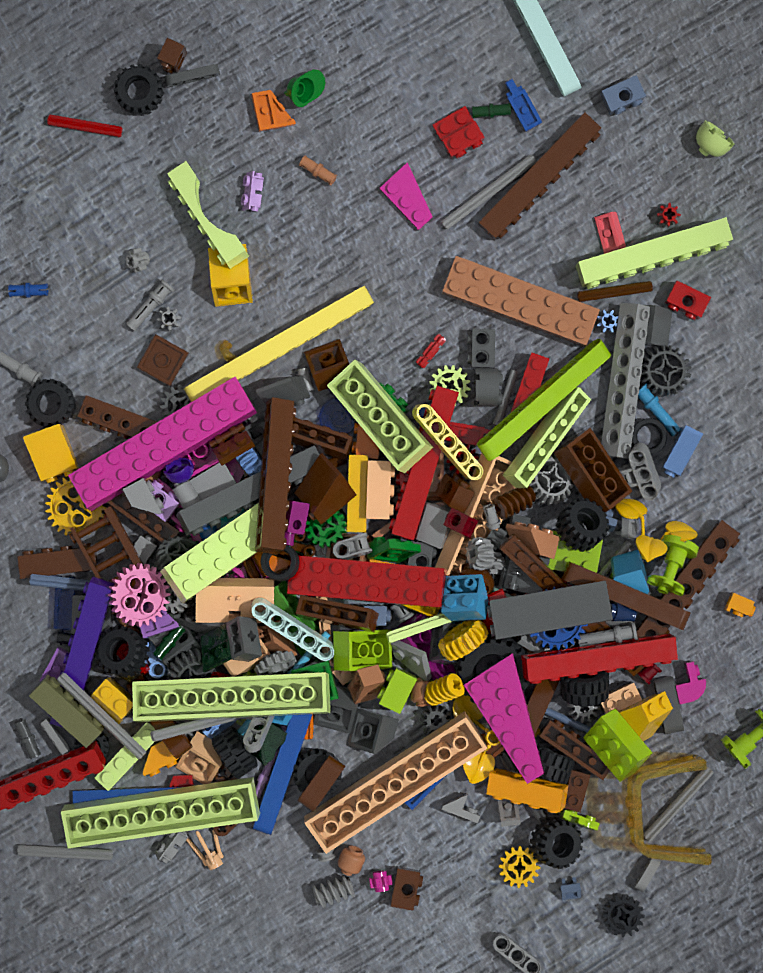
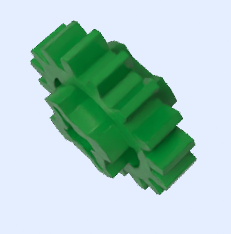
M339 510L323 524H320L317 519L306 521V525L309 528H306L305 532L309 534L307 537L309 540H313L312 543L315 546L319 543L321 548H324L325 544H327L328 548H331V544H336L338 539L344 540L342 533H347V530L343 527L347 526V523L343 521L345 519L343 514L339 515ZM333 517L337 519L338 525L333 523ZM327 524L330 526L329 528L323 530V527H326ZM314 529L319 531V537L315 535Z

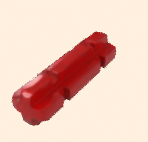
M437 334L433 338L434 342H430L423 351V356H419L416 360L420 367L425 368L429 363L427 361H431L440 349L439 346L446 342L442 335Z

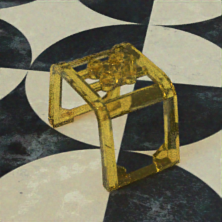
M692 754L644 765L628 777L627 796H625V805L628 808L626 824L629 827L632 843L646 857L701 865L711 864V854L706 852L704 847L647 844L643 840L642 784L647 779L676 773L707 770L706 761L699 755Z

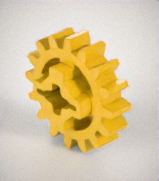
M519 845L518 850H515L512 846V852L509 853L505 850L506 857H500L503 864H498V867L503 870L499 873L500 875H505L504 882L510 880L511 887L514 883H517L518 888H520L522 883H524L525 887H528L527 882L534 883L532 877L539 876L535 872L540 869V866L536 865L539 861L533 858L534 852L528 853V847L522 850L521 845ZM513 855H516L512 862H508ZM523 855H526L532 863L525 862ZM520 858L522 866H524V868H521V871L518 873L517 868H515L514 866L518 865ZM507 870L513 871L515 873V878H512L508 874ZM527 871L530 872V874L523 879V875Z

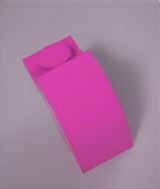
M693 661L684 663L688 682L675 684L679 704L699 699L706 688V679L697 678V676H700L698 665H694Z

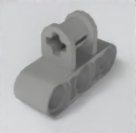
M637 443L629 454L630 463L619 466L618 470L630 487H639L644 499L654 500L661 489V482L649 448L644 443ZM635 452H640L643 456L639 457ZM641 469L647 470L649 474L643 473ZM647 487H653L655 491H650Z

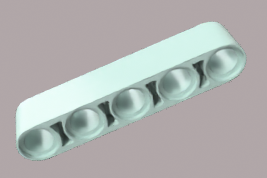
M264 598L253 600L251 609L252 615L256 619L320 660L328 661L333 657L334 648L330 640ZM263 605L265 610L258 612L255 610V607ZM275 615H278L282 618L279 622H273L271 620V618ZM290 626L298 628L294 633L289 632L287 629ZM311 636L314 640L311 643H306L304 638ZM322 647H329L330 651L322 653L320 649Z

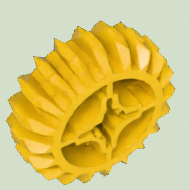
M467 620L448 631L440 639L438 647L443 657L447 660H457L468 655L478 648L480 644L484 643L489 632L481 620Z

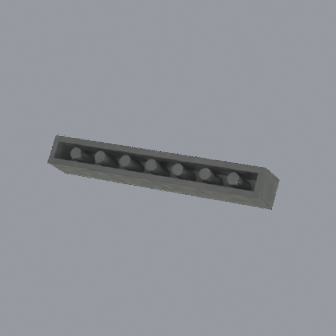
M315 445L290 457L292 471L289 474V482L291 485L297 486L301 484L318 458L319 453ZM261 472L179 511L176 516L186 536L190 534L196 536L204 531V527L209 525L212 528L221 523L220 519L225 517L230 519L238 514L237 511L241 509L246 511L254 507V503L259 501Z

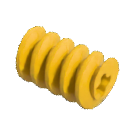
M451 673L429 682L425 691L426 702L436 706L464 695L465 688L461 678L457 674Z

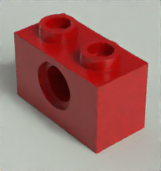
M676 280L665 303L668 304L669 309L678 312V310L685 312L687 318L695 320L702 317L711 297ZM683 297H689L692 300L691 306L683 305Z

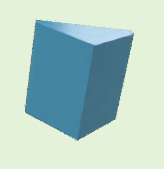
M639 550L611 558L613 580L645 594L649 593V586L646 582L647 573Z

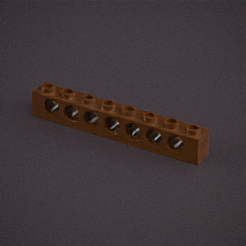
M719 520L699 546L697 557L689 559L674 579V581L681 585L688 584L690 587L689 593L679 596L668 592V594H663L660 600L669 603L671 599H676L678 607L687 610L693 602L691 598L694 594H699L704 588L703 582L706 578L710 579L716 572V565L719 562L722 564L727 558L728 554L726 552L730 547L734 548L740 540L738 538L740 533L723 520ZM718 538H722L725 543L721 549L715 546V541ZM706 553H710L713 556V561L710 564H706L703 560ZM696 568L701 571V577L697 580L692 577V571ZM647 615L636 629L637 637H645V633L650 629L655 632V635L670 633L668 628L671 625L667 623L659 625L657 619Z

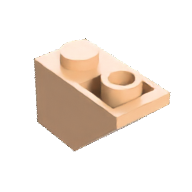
M261 639L259 640L262 656L250 662L232 660L230 656L223 662L232 677H237L256 668L255 666L260 664V661H263V657L271 654Z

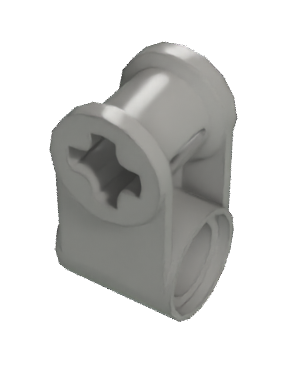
M367 533L358 534L337 542L333 547L334 555L337 558L348 560L372 553L366 538L368 537ZM342 546H346L347 553L341 556L339 550Z

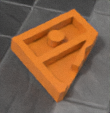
M271 90L251 94L259 132L294 126L296 124L295 120L285 111V107L278 102Z

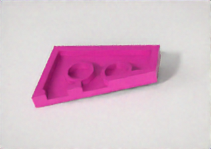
M407 162L380 187V190L419 231L433 216Z

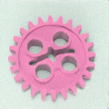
M137 563L135 567L134 564H130L129 569L123 567V574L116 573L119 577L118 580L112 579L115 586H109L113 590V593L108 594L109 597H113L109 604L115 605L111 611L118 612L116 618H122L123 623L129 621V625L134 626L136 623V626L141 627L143 622L144 625L148 626L149 620L156 622L155 616L162 617L160 611L167 610L163 605L170 603L165 599L171 595L165 591L170 586L164 585L166 579L160 578L162 574L160 571L156 572V567L150 568L149 564L143 566L141 563ZM134 578L136 584L131 588L130 582ZM150 583L153 584V590L151 592L148 591V586ZM129 597L131 599V603L128 607H126L125 601ZM145 602H148V609L144 611L143 605Z

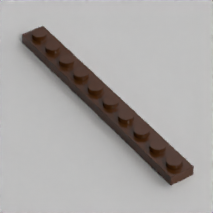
M514 533L500 546V549L544 591L545 588L552 590L553 587L556 589L569 587ZM606 621L582 626L588 633L613 629ZM638 665L634 669L627 671L635 676L644 667Z

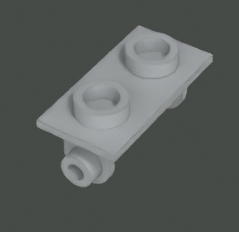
M189 831L167 834L165 839L156 846L154 852L156 857L165 863L171 861L178 852L174 845L177 844L181 847L189 837Z

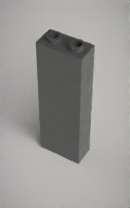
M606 581L490 600V605H487L488 617L493 619V624L490 625L491 635L496 636V640L613 620Z

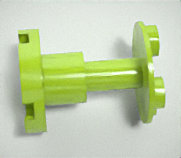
M664 535L661 541L667 545L668 551L664 560L667 564L663 576H648L646 582L658 587L657 591L660 593L668 594V592L683 596L685 588L680 583L674 581L678 568H683L686 558L692 559L697 557L699 547L689 540L686 543L680 541L681 537Z
M760 709L754 712L762 723L748 735L744 732L734 741L727 735L720 739L731 755L740 761L739 764L744 769L751 765L746 756L757 747L755 743L763 737V712Z

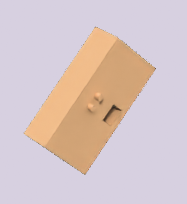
M219 578L196 594V623H226L238 616L256 619L252 615L251 604L256 598H264L274 604V580L271 578ZM258 605L255 607V610L262 612L265 610V607Z

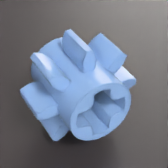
M603 310V317H597L600 323L596 327L601 326L603 328L602 333L606 329L613 333L612 327H617L618 323H616V320L619 316L615 317L613 315L614 310L609 314ZM610 317L612 324L606 326V322L603 319Z

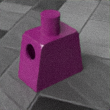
M289 501V509L286 512L288 527L284 536L287 539L286 545L288 546L294 545V535H303L305 532L309 511L308 503Z

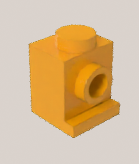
M731 592L724 610L730 612L732 609V614L743 618L744 615L752 617L756 607L753 606L754 601Z

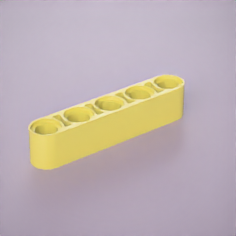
M428 404L416 405L412 411L414 419L466 479H480L483 475L482 466L434 409ZM422 407L427 411L424 418H421L419 415V410ZM434 422H437L439 425V430L436 433L431 429ZM446 437H450L452 441L449 447L444 445ZM460 451L464 454V459L461 462L456 459V455ZM472 466L476 468V474L473 477L469 474V469Z

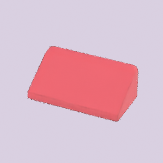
M609 212L594 217L604 254L626 247L617 212Z

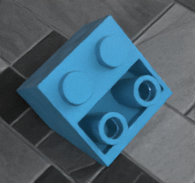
M483 575L446 576L441 613L451 621L485 620L489 601Z

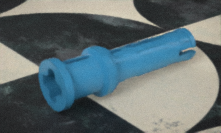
M647 384L640 387L638 398L643 402L644 408L651 410L671 436L677 434L676 432H679L681 428L659 404L658 397L654 396L647 389Z

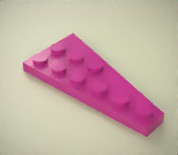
M512 653L464 684V686L528 784L544 774L515 664L514 654Z

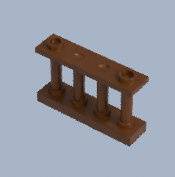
M112 506L104 509L106 514L100 520L79 531L75 527H71L72 533L69 534L73 543H78L95 577L102 580L104 579L100 574L101 571L125 558H130L135 567L137 563H141L144 566ZM106 524L108 526L112 524L115 531L112 532L111 536L86 548L81 538ZM116 541H121L124 547L121 549L122 552L95 565L91 557L92 554Z

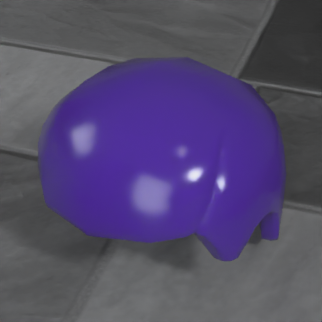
M178 458L169 465H166V471L163 472L172 483L182 484L191 478L194 466L190 459Z

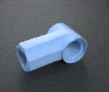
M149 641L146 645L149 647V652H147L149 659L145 660V663L150 668L149 674L154 678H163L168 674V667L163 661H160L152 654L156 650V646L152 641ZM157 664L163 667L161 675L155 673V666Z

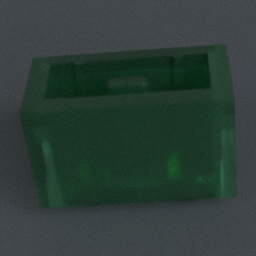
M226 623L201 636L203 672H208L232 659Z
M272 723L261 749L254 752V756L266 766L268 762L273 760L278 747L285 742L287 733L277 723ZM257 725L254 729L261 730L264 725Z

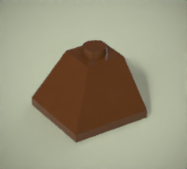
M340 339L304 352L318 392L329 389L327 385L349 365Z

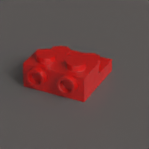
M466 106L432 125L451 159L454 157L458 159L464 156L466 150L471 147L473 149L478 148L485 139Z

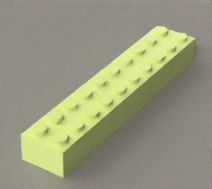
M326 672L132 682L133 721L135 722L330 713L329 674Z
M254 777L67 804L62 808L61 816L67 847L74 848L258 821L260 810Z

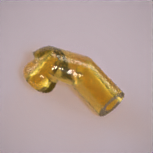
M224 340L219 345V350L223 358L230 362L236 359L237 356L229 351L232 344Z

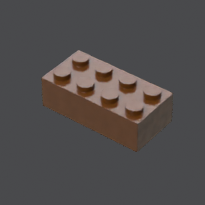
M591 428L578 433L553 452L583 498L589 499L590 502L595 501L597 506L603 508V512L612 509L632 492V489Z

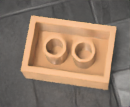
M368 460L366 519L389 520V516H393L394 504H390V497H394V485L390 484L391 478L395 477V467L391 465L390 461Z

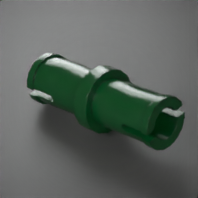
M489 103L486 106H472L473 118L490 117L492 119L494 116L511 115L510 103L498 105Z
M179 625V628L171 630L167 636H163V641L152 654L162 661L169 650L176 646L175 643L186 630L181 625Z

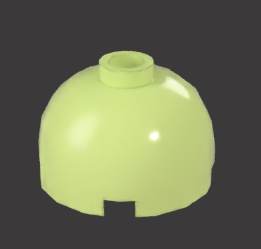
M706 120L701 124L696 134V140L700 146L698 150L706 157L709 154L714 157L723 156L730 151L735 143L730 137L725 139L724 132Z

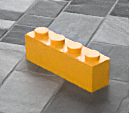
M495 768L489 772L486 794L491 795L492 798L497 800L507 799L513 804L524 803L528 804L530 808H544L550 813H558L565 808L568 785L536 778L527 784L520 773Z

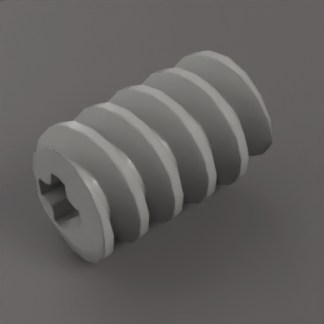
M344 875L341 877V882L334 878L333 885L329 880L327 881V887L320 883L319 890L314 885L312 886L318 907L321 904L325 908L326 901L333 905L334 899L340 903L341 896L348 900V894L353 898L355 897L350 877L347 880Z

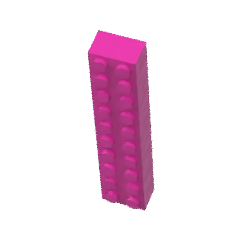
M235 376L68 476L86 508L93 511L122 494L124 488L143 478H149L164 469L171 462L186 456L213 440L218 434L225 433L230 430V427L236 426L257 414V411Z

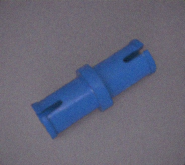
M26 283L25 285H9L8 290L16 291H10L8 294L9 297L26 296V298H31V296H48L49 290H40L47 289L48 284Z

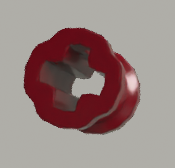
M653 663V666L644 667L637 675L650 685L652 678L657 673H661L662 670Z

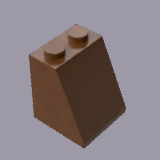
M323 453L318 456L295 492L299 499L297 502L308 503V516L313 521L317 519L320 524H323L357 495L341 472Z

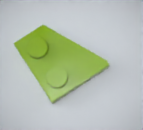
M569 809L561 811L559 818L598 831L600 823L595 822L596 818L589 815L582 817L577 815L578 812Z

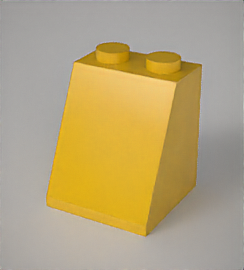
M242 244L245 250L247 251L246 244ZM208 248L211 289L215 307L253 303L248 258L230 269L227 264L222 265L217 255L220 253L217 249L212 250V248Z
M57 424L23 437L42 482L52 483L58 480V476L64 474L65 477H68L69 474L79 469L64 425Z
M112 677L106 678L91 695V698L118 724L133 710V696Z
M663 691L646 697L618 712L642 741H645L654 735L673 707L666 692Z

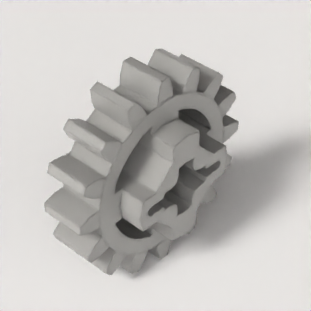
M276 651L263 657V661H260V664L256 665L254 670L257 676L286 674L289 672L288 669H291V666L295 665L297 660L292 651H285L284 653Z

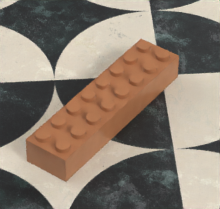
M456 256L442 294L583 347L587 346L600 311L598 308Z

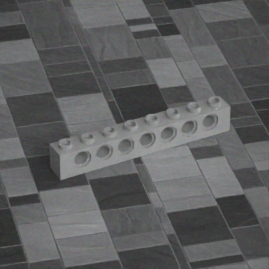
M620 303L601 441L602 446L610 457L629 459L650 315V307L641 304Z

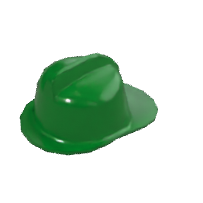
M315 69L301 76H296L289 81L284 94L297 107H304L322 94L326 83L325 76L321 71Z

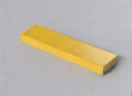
M349 455L348 483L357 495L348 502L347 532L366 533L368 455Z

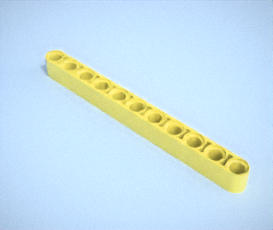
M363 286L185 387L184 391L190 401L193 402L235 376L239 381L372 305L374 301L366 287Z

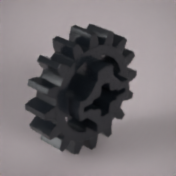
M622 894L621 899L615 895V901L609 899L610 906H604L607 913H602V916L607 919L603 922L605 925L610 924L607 929L609 931L614 929V935L621 932V936L625 937V933L628 932L632 936V930L639 931L637 925L643 926L640 919L645 918V915L640 914V912L644 909L643 907H637L640 903L638 900L632 902L633 897L631 895L628 899H626L625 894ZM623 903L630 904L633 908H626ZM616 906L615 913L611 915L612 909ZM620 908L625 912V914H627V915H626V922H627V923H625V921L620 917V916H621V910H620ZM636 916L634 923L631 925L632 917ZM614 923H620L624 926V928H619L615 926Z

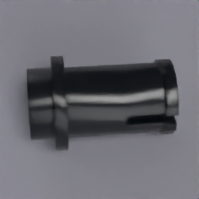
M62 630V632L57 634L56 643H60L61 646L62 644L68 645L71 635L75 634L64 633Z

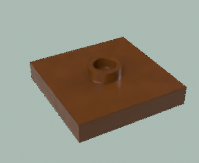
M155 334L137 368L171 386L189 352Z

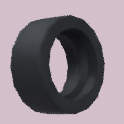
M645 418L634 425L632 446L639 443L637 434L643 426H654L660 433V439L656 446L649 448L650 454H655L665 446L667 431L659 420Z
M286 545L283 551L290 556L291 565L284 573L278 574L271 570L269 560L272 554H262L261 568L269 578L285 581L292 578L298 571L300 564L299 556L288 545Z

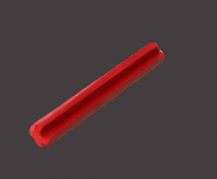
M50 114L47 119V124L51 126L121 137L123 132L121 126Z

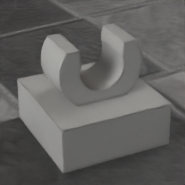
M622 518V521H617V524L622 525V530L615 531L616 535H621L624 538L637 537V519Z

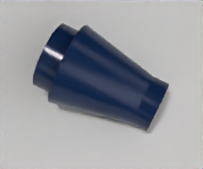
M616 602L614 604L610 603L613 617L611 621H635L637 616L636 610L629 609Z

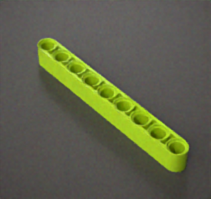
M596 339L587 345L478 441L477 447L487 461H491L503 453L610 358L611 353L601 339Z

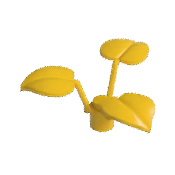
M623 499L615 505L617 512L621 516L628 519L640 518L641 535L636 538L635 543L641 558L647 562L667 552V545L661 541L664 535L681 537L680 541L683 542L695 539L698 536L697 532L689 525L680 521H671L666 524L665 529L667 532L664 533L660 540L645 535L643 515L647 513V508L644 504L634 499Z
M462 695L454 699V718L465 711L470 720L485 731L484 740L487 743L486 750L463 764V769L469 782L475 784L486 779L489 776V772L494 770L495 759L492 755L486 754V751L491 748V745H498L500 741L493 730H488V728L477 721L483 717V714L476 703L471 702L469 696ZM539 728L535 734V737L540 733Z

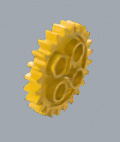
M62 478L63 484L56 482L58 488H50L53 495H47L51 502H45L46 505L50 506V509H47L45 512L52 514L48 517V520L54 519L52 526L59 525L58 532L65 529V535L67 536L71 531V527H75L79 531L100 520V517L103 518L105 514L102 511L107 507L101 505L93 511L88 510L80 495L76 498L70 496V490L74 488L71 480L67 481L66 478ZM66 496L75 503L80 502L79 506L89 512L91 516L88 517L77 509L74 511V506L62 497ZM62 503L68 506V511L65 514L59 512V505ZM78 514H81L84 518L81 525H77L74 522V518Z

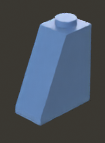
M687 425L681 427L661 467L665 470L664 473L673 478L675 475L681 476L703 433Z

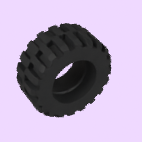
M488 634L484 643L459 659L457 675L461 678L464 685L477 677L476 666L483 656L496 654L506 658L513 653L523 693H525L529 682L523 678L521 655H526L528 652L514 641V637L496 640V636ZM465 688L464 695H468L470 697V701L475 703L470 694L468 693L467 689Z

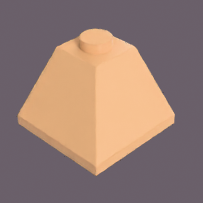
M197 731L191 740L193 747L182 755L176 768L187 775H193V778L202 784H209L217 774L222 762L212 745V740Z

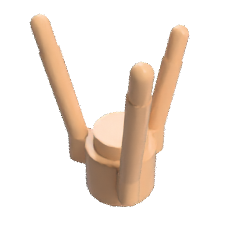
M214 829L212 832L217 853L215 850L209 851L199 831L195 833L206 855L203 856L189 838L186 840L202 860L204 866H208L209 870L223 864L221 858L224 857Z

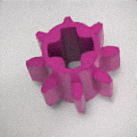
M386 870L373 872V877L369 878L370 888H375V892L390 890L389 885H393L391 874L387 875Z

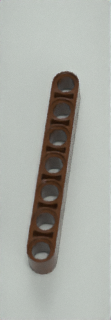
M570 561L562 576V580L576 586L606 581L610 600L683 631L691 612Z

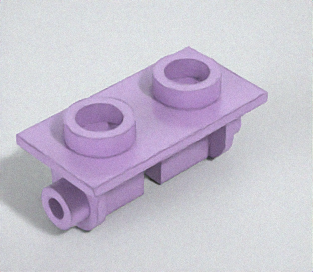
M251 171L247 172L244 176L243 186H245L241 197L242 211L251 209L253 212H258V208L261 207L262 195L255 194V190L262 191L264 180L262 173Z

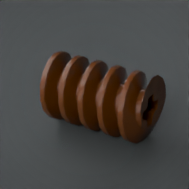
M530 486L527 488H515L494 498L493 504H495L498 516L502 520H506L507 517H512L514 514L520 513V511H525L526 508H531L532 502L536 500V495Z

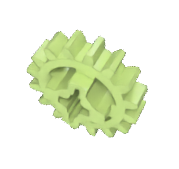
M445 365L444 371L438 368V375H432L435 381L429 382V384L434 385L430 392L432 389L436 390L437 383L447 388L445 383L452 381L454 383L453 387H455L453 391L459 392L457 401L463 403L461 398L468 397L465 391L471 390V388L466 387V384L470 383V380H465L468 374L462 375V368L456 371L455 365H452L451 369H448L447 365ZM444 374H453L450 378L442 377ZM459 378L463 383V389L458 387L457 381Z

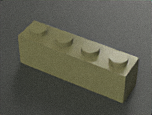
M48 674L29 695L31 699L86 748L104 729V726L87 709L60 686L56 678L50 677Z

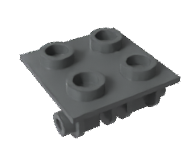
M538 556L547 566H549L550 559ZM510 559L503 588L528 594L542 592L543 589Z

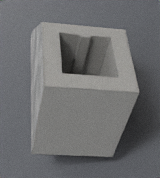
M143 478L123 489L132 507L159 515L163 513L162 508H164V505L159 497L155 498L153 494L155 488L150 480L146 481Z

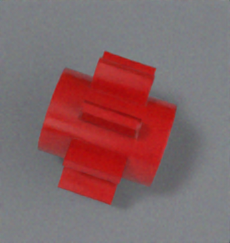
M668 203L667 208L661 206L660 210L662 213H657L656 215L661 217L659 224L664 222L667 224V228L670 227L671 222L676 225L678 222L675 218L681 216L676 211L678 206L673 208L671 203ZM667 211H670V214L673 215L670 220L667 216H664Z

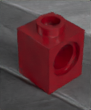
M451 507L443 525L470 538L478 520Z

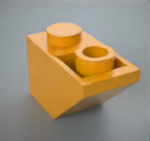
M163 741L151 747L143 770L144 776L149 774L152 777L160 773V768L166 766L168 769L178 764L176 761L178 759L171 754Z

